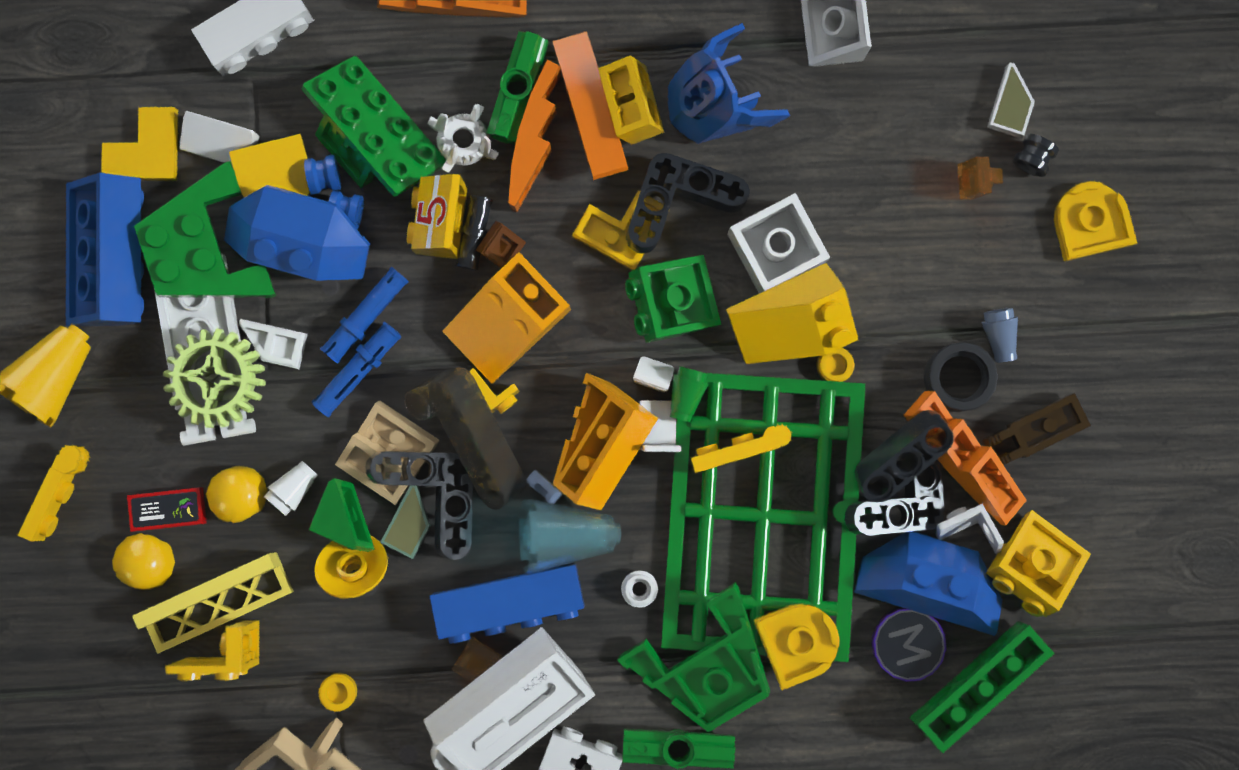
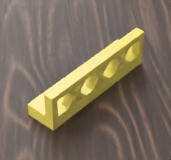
M277 552L260 557L139 612L132 617L137 629L147 628L158 654L294 591ZM274 570L282 589L272 594L256 590L261 575ZM253 579L251 587L242 584ZM234 587L248 592L243 607L237 610L223 605L228 590ZM220 594L217 602L210 600V598ZM254 595L262 597L261 599L251 603ZM199 603L214 607L209 623L204 625L189 620L195 605ZM187 609L184 617L176 615L177 613ZM220 610L228 612V614L218 618ZM166 618L180 622L181 625L176 638L164 643L156 623ZM187 625L196 628L184 634Z

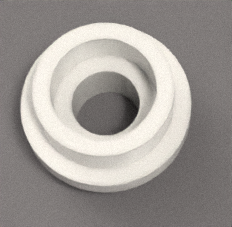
M639 570L631 572L624 578L621 592L628 604L641 608L650 605L655 600L658 586L651 574ZM643 582L646 585L647 590L643 595L634 594L632 587L635 583Z

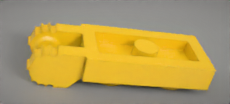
M782 424L776 427H768L762 437L754 439L753 433L732 438L733 446L719 450L716 443L696 449L698 456L691 458L694 472L698 473L772 451L781 446L783 447L791 441L792 432L787 428V425L783 426Z
M65 445V447H61L60 454L56 456L51 468H49L18 536L29 541H44L46 537L52 535L58 524V517H56L61 504H65L73 493L74 484L72 480L75 474L85 471L88 465L87 461H89L90 452L83 446Z

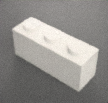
M239 0L191 30L212 65L222 75H225L226 73L233 74L240 71L246 66V61L258 54L265 55L270 53L277 47V43L288 36L294 37L303 33L308 28V24L314 20L302 0Z

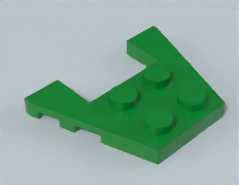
M231 161L223 163L134 225L158 297L207 298V296H229L230 298H272L276 296L266 266L256 265L230 274L227 272L206 206L242 195Z
M736 583L714 595L706 603L727 633L670 669L665 666L647 639L622 653L617 659L624 668H631L643 678L642 681L650 688L658 689L671 699L673 706L707 732L712 731L767 698L770 693L741 593Z

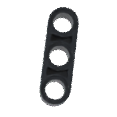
M925 410L918 413L856 466L854 472L855 479L865 498L875 503L890 499L951 448L954 434L938 412ZM939 428L935 435L926 437V434L931 429ZM910 452L907 458L897 460L902 453ZM881 476L878 482L868 484L873 477Z

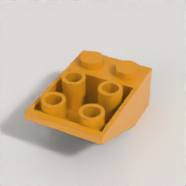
M518 252L482 287L442 332L493 384L567 315L571 308L560 294Z

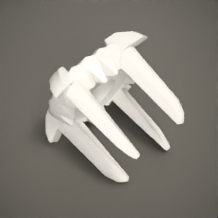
M475 104L470 115L458 114L448 118V115L441 113L438 120L430 117L428 125L438 132L437 145L441 154L447 159L442 170L449 173L454 164L471 165L478 162L482 157L496 160L499 153L491 149V141L486 135L487 130L479 120L484 110L483 106ZM466 129L472 133L474 141L471 146L461 148L454 143L453 134L457 130Z

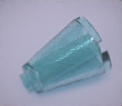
M523 499L520 510L527 509V518L519 519L521 560H528L529 563L523 567L525 573H536L611 553L614 551L615 545H619L621 542L620 524L614 523L611 515L553 503L550 504L549 502L534 499Z

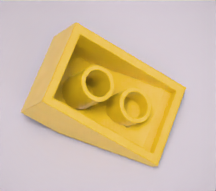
M827 263L726 309L746 364L823 356L859 340L845 287Z

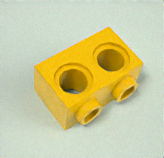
M630 55L598 68L617 137L630 144H635L664 133L646 65Z

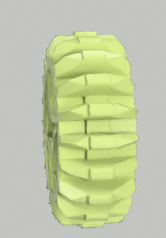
M219 328L215 329L213 336L209 330H201L199 334L200 341L194 335H188L186 337L189 345L188 348L182 344L175 345L176 351L180 354L179 358L172 356L167 358V362L175 365L174 370L163 372L164 377L173 379V383L164 386L165 392H176V395L169 400L170 405L178 406L182 404L178 415L187 417L191 414L190 422L194 425H199L204 419L206 428H214L216 421H218L220 427H228L230 423L229 415L235 422H241L243 416L240 409L252 413L254 407L248 402L249 399L260 401L262 398L260 393L254 392L255 385L262 387L266 384L265 380L256 378L255 375L265 371L264 365L252 364L260 357L259 352L250 351L246 353L251 345L248 340L244 339L238 343L239 335L234 332H230L225 338L224 330ZM224 349L229 351L238 361L241 375L229 372L227 359L224 358ZM211 350L210 355H206L205 364L201 368L190 370L200 355ZM216 373L230 380H220L219 383H212L209 380L201 379L200 376L209 377L210 374ZM189 382H195L200 385L202 398L205 399V407L199 404L193 397L189 388ZM240 387L230 402L218 408L219 401H223V396L227 389Z

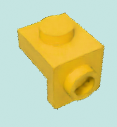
M474 368L462 377L467 383L462 388L475 406L482 402L491 414L496 410L502 414L518 401L515 395L520 391L515 384L509 386L496 397Z

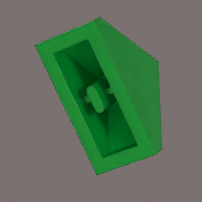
M336 478L330 480L309 530L350 549L364 552L374 550L375 548L354 484Z

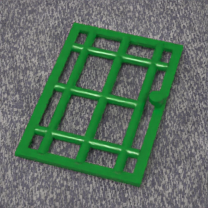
M707 373L706 383L709 384L707 386L706 416H692L691 422L677 419L676 445L681 446V452H675L661 648L699 651L720 638L717 636H706L708 615L706 603L708 599L718 594L716 592H709L714 519L756 522L751 595L741 594L745 609L750 610L749 623L759 655L768 656L753 620L764 616L765 611L774 612L792 604L802 603L816 606L828 616H836L835 626L839 634L840 643L834 661L849 662L856 534L849 531L844 518L848 506L859 501V485L855 479L854 472L856 466L861 461L866 383ZM722 390L764 392L762 420L721 418ZM779 393L820 395L819 424L777 421ZM835 397H849L848 426L833 425ZM782 424L783 426L787 425V428L792 432L791 437L818 439L813 511L771 508L775 450L760 454L757 507L716 505L717 467L702 471L700 503L686 502L691 430L705 431L704 447L717 443L718 448L720 432L753 433L762 437L768 427H776ZM832 440L847 441L843 501L836 503L833 508L834 518L842 523L837 602L823 601ZM685 517L699 518L694 591L680 590ZM770 523L812 526L808 599L766 596ZM679 605L693 606L692 635L677 634Z

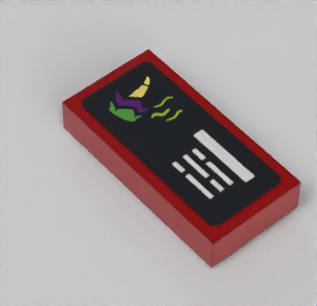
M203 487L127 495L130 532L206 524Z

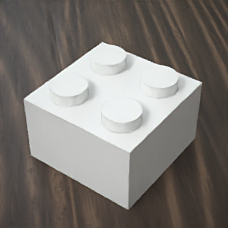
M796 193L731 226L727 233L759 294L816 268L830 259Z

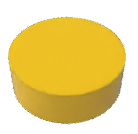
M844 348L819 356L817 360V372L824 381L843 382L852 375L854 370L853 357Z
M344 673L330 675L321 683L319 688L320 702L326 709L334 712L347 709L354 703L357 697L355 681Z

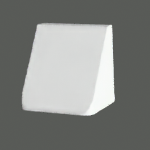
M641 357L633 381L634 383L665 393L670 386L674 367L647 357Z

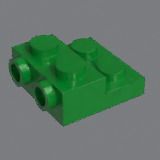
M704 255L642 266L628 273L629 279L625 283L626 294L631 301L635 300L638 314L634 317V326L639 336L644 335L645 343L673 338L685 333L721 325Z

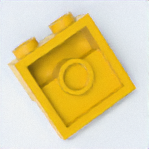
M1031 510L1024 515L1009 542L1003 544L1001 552L997 553L986 574L993 578L992 585L995 589L1004 594L1013 593L1023 601L1022 607L1026 612L1037 617H1047L1061 609L1091 553Z

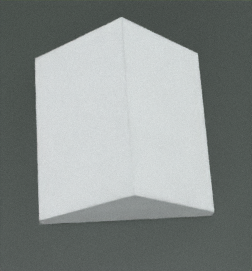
M801 0L809 66L858 62L865 59L871 48L866 0Z

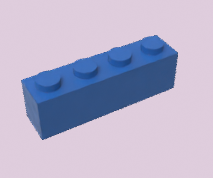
M576 563L445 590L430 595L438 640L448 638L449 644L471 639L470 633L484 630L485 636L500 634L507 631L506 625L520 622L521 628L543 624L542 618L556 615L557 621L575 618L579 616L578 610L585 607Z

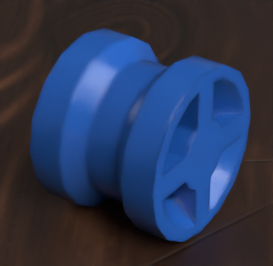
M334 154L326 155L323 160L319 161L313 158L304 160L305 175L311 195L320 194L322 189L341 190L340 173Z
M333 190L328 202L338 204L358 230L363 215V196L353 195L352 197H346L342 192Z

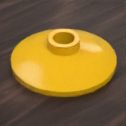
M371 536L375 549L370 552L350 549L334 541L327 544L320 552L315 563V577L322 590L333 597L347 599L364 595L375 588L383 579L388 566L387 553L381 542Z

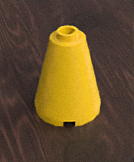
M73 324L68 329L60 325L0 372V394L26 413L35 415L38 421L51 428L56 422L91 349V346L86 343L89 336Z

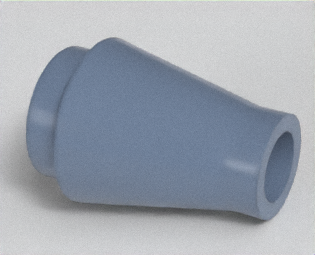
M1013 308L984 312L985 321L981 323L994 353L995 362L1001 363L1016 360L1018 316H1014Z

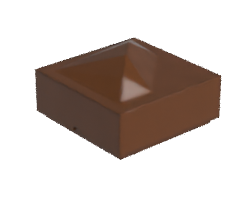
M495 221L476 248V251L501 269L522 250L526 242L505 225Z

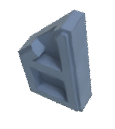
M534 470L526 479L527 483L545 497V500L550 504L556 503L563 495L553 483L537 470Z

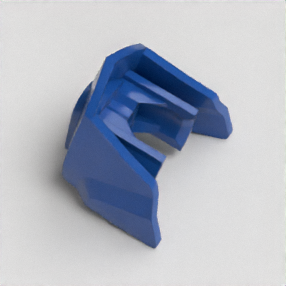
M743 23L709 39L701 51L696 52L686 60L668 85L670 123L697 144L756 127H771L790 117L788 110L751 111L755 108L758 98L761 97L759 91L742 98L737 96V90L725 68L736 64L742 58L739 54L721 61L720 57L724 54L728 43L745 30Z

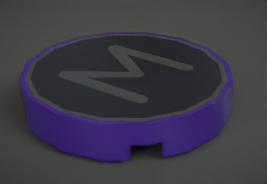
M897 608L885 614L876 626L871 639L873 655L878 665L893 678L906 682L919 681L932 675L942 664L946 652L945 634L939 622L932 616L906 608Z

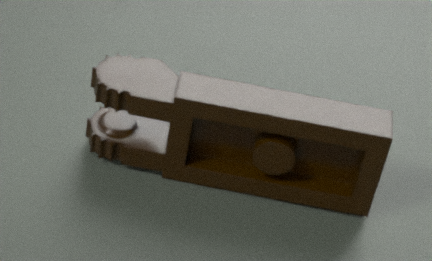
M1072 393L1007 424V428L985 437L982 441L985 446L992 447L1012 436L1017 448L997 455L1002 464L1005 465L1020 457L1026 458L1090 427L1091 424L1076 394Z

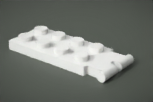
M222 254L227 272L229 274L226 256ZM155 292L166 360L169 356L179 358L180 354L176 351L175 345L182 344L187 348L189 347L186 338L188 335H194L200 341L199 334L203 329L209 330L212 336L216 328L223 329L225 338L230 332H234L239 335L238 343L241 341L233 298L229 296H207V298L158 297ZM224 349V358L227 359L229 372L241 375L238 361L229 351ZM211 350L200 355L190 370L201 368L205 364L206 355H210ZM167 362L168 370L173 371L175 365ZM216 373L210 374L209 377L200 376L201 379L209 380L212 383H219L220 380H230ZM189 382V388L193 397L199 404L205 407V399L202 398L200 385L195 382ZM240 387L227 389L224 393L223 401H219L218 408L230 402ZM182 404L175 406V410H179ZM240 409L243 416L241 422H235L229 415V426L220 427L222 437L228 438L255 433L256 425L254 419H247L246 411ZM191 414L184 417L186 431L180 432V440L183 446L216 440L215 427L206 428L204 419L199 425H194L190 422Z

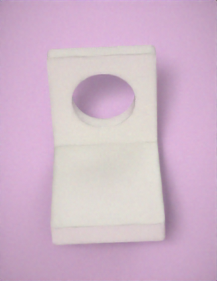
M639 401L640 405L658 417L639 450L681 452V446L676 445V419L670 417L671 401Z
M983 504L969 510L966 507L958 508L946 516V521L937 524L936 536L939 540H942L979 523L995 554L1002 550L1004 541Z

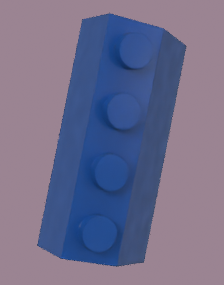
M97 173L66 183V326L71 324L75 326H124L141 323V315L144 311V301L141 297V279L144 275V265L141 261V246L134 225L141 221V208L144 203L141 178Z

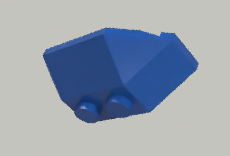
M265 185L229 206L224 241L246 261L316 281L362 279L364 277L370 243L364 236H361L353 222L338 204L271 185Z
M913 531L901 534L861 559L854 593L993 636L997 634L1003 601L998 590L992 585V578L986 574L987 568L978 551Z

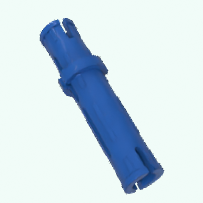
M390 267L389 271L347 319L343 317L339 321L342 325L321 346L320 350L338 364L340 359L358 339L361 341L366 336L364 332L409 281L393 267Z
M384 321L382 326L365 345L360 344L356 348L357 353L324 390L311 401L314 407L326 417H330L331 413L355 389L372 368H378L382 364V357L402 336Z

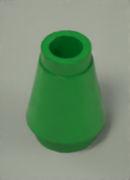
M679 366L677 375H673L670 417L691 422L692 415H694L709 384L706 383L707 373Z

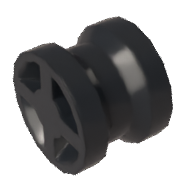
M1027 134L1023 140L1024 148L1015 155L1013 163L1028 174L1045 177L1049 171L1048 163L1050 159L1057 156L1059 148L1052 141L1042 136Z

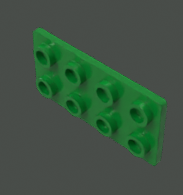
M357 56L347 59L303 84L302 91L324 115L315 136L331 154L335 155L339 164L360 188L371 183L376 176L392 196L396 197L419 183L420 177L430 176L443 168L446 162L444 156Z

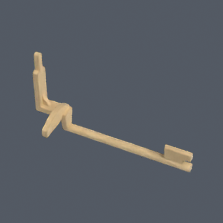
M335 718L324 729L312 748H309L284 727L247 756L234 770H256L273 756H279L295 770H329L331 767L336 770L361 769L335 748L328 751L343 725L339 719Z

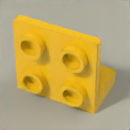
M244 620L226 627V633L222 634L220 640L221 655L226 657H187L166 665V674H177V680L201 679V675L215 674V680L238 679V675L248 674V669L259 664V620Z

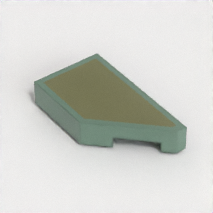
M409 486L380 541L382 544L411 559L415 558L431 527L419 486Z

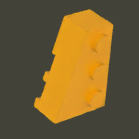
M586 373L583 384L587 385L581 406L575 407L573 417L577 418L571 439L565 441L553 485L575 504L602 510L652 430L658 417L611 382Z

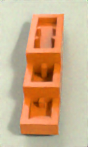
M377 0V8L454 16L525 17L527 0Z
M587 31L552 41L593 180L627 171L628 165L620 138L616 136L598 65Z
M548 59L530 94L518 130L511 164L508 201L511 210L518 212L552 151L550 143L542 138L556 115L555 104L548 101V98L561 77V70L559 65Z
M924 391L906 411L904 417L907 421H910L918 413L925 410L936 411L943 417L954 434V441L951 448L938 458V461L979 505L983 504L986 511L1001 525H1007L1027 501L992 447L981 446L963 419L952 418L935 391ZM939 428L931 429L926 434V437L935 435Z

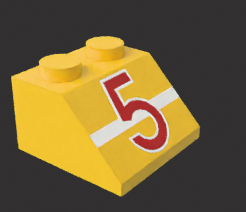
M447 174L420 177L419 187L414 186L411 207L416 209L415 223L409 222L407 244H412L411 249L415 254L458 259L462 236L460 228L463 226L467 187L461 175Z

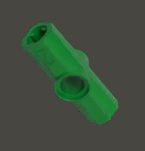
M518 31L506 72L500 80L501 88L486 132L488 137L496 141L516 145L518 130L530 94L536 84L549 43L548 40L528 31ZM519 81L527 85L525 92L520 95H513L508 92V88L513 82Z
M624 729L622 762L670 765L677 769L687 766L734 768L735 735L686 732L682 729H673L671 731ZM675 740H682L689 745V748L685 755L675 757L669 753V745Z

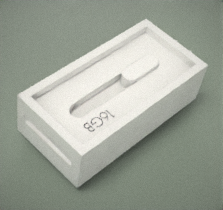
M541 627L424 719V723L434 743L431 749L432 761L439 770H501L594 697L595 694L581 670Z

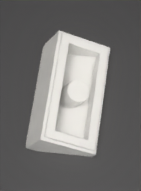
M185 111L179 149L225 163L231 161L229 151L257 145L260 136L250 129Z

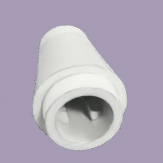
M301 461L297 466L268 486L269 491L264 498L286 516L291 510L295 511L314 482L313 480L318 475Z

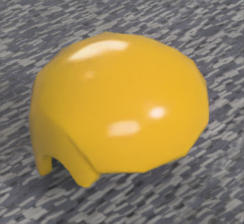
M233 466L222 470L211 479L206 497L210 510L219 520L227 523H238L250 518L263 509L266 502L264 496L268 491L264 478L255 469Z
M139 533L126 537L117 546L112 564L116 577L121 582L132 588L150 590L162 586L169 579L173 572L175 559L171 546L167 542L153 535Z

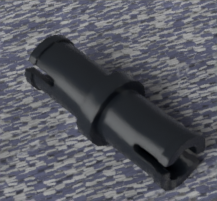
M470 195L465 226L460 228V234H463L456 266L478 271L481 254L476 251V248L487 234L486 227L493 199Z

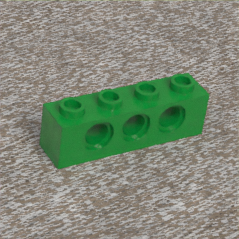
M1017 621L918 709L910 719L932 745L941 753H944L1055 653L1030 625Z

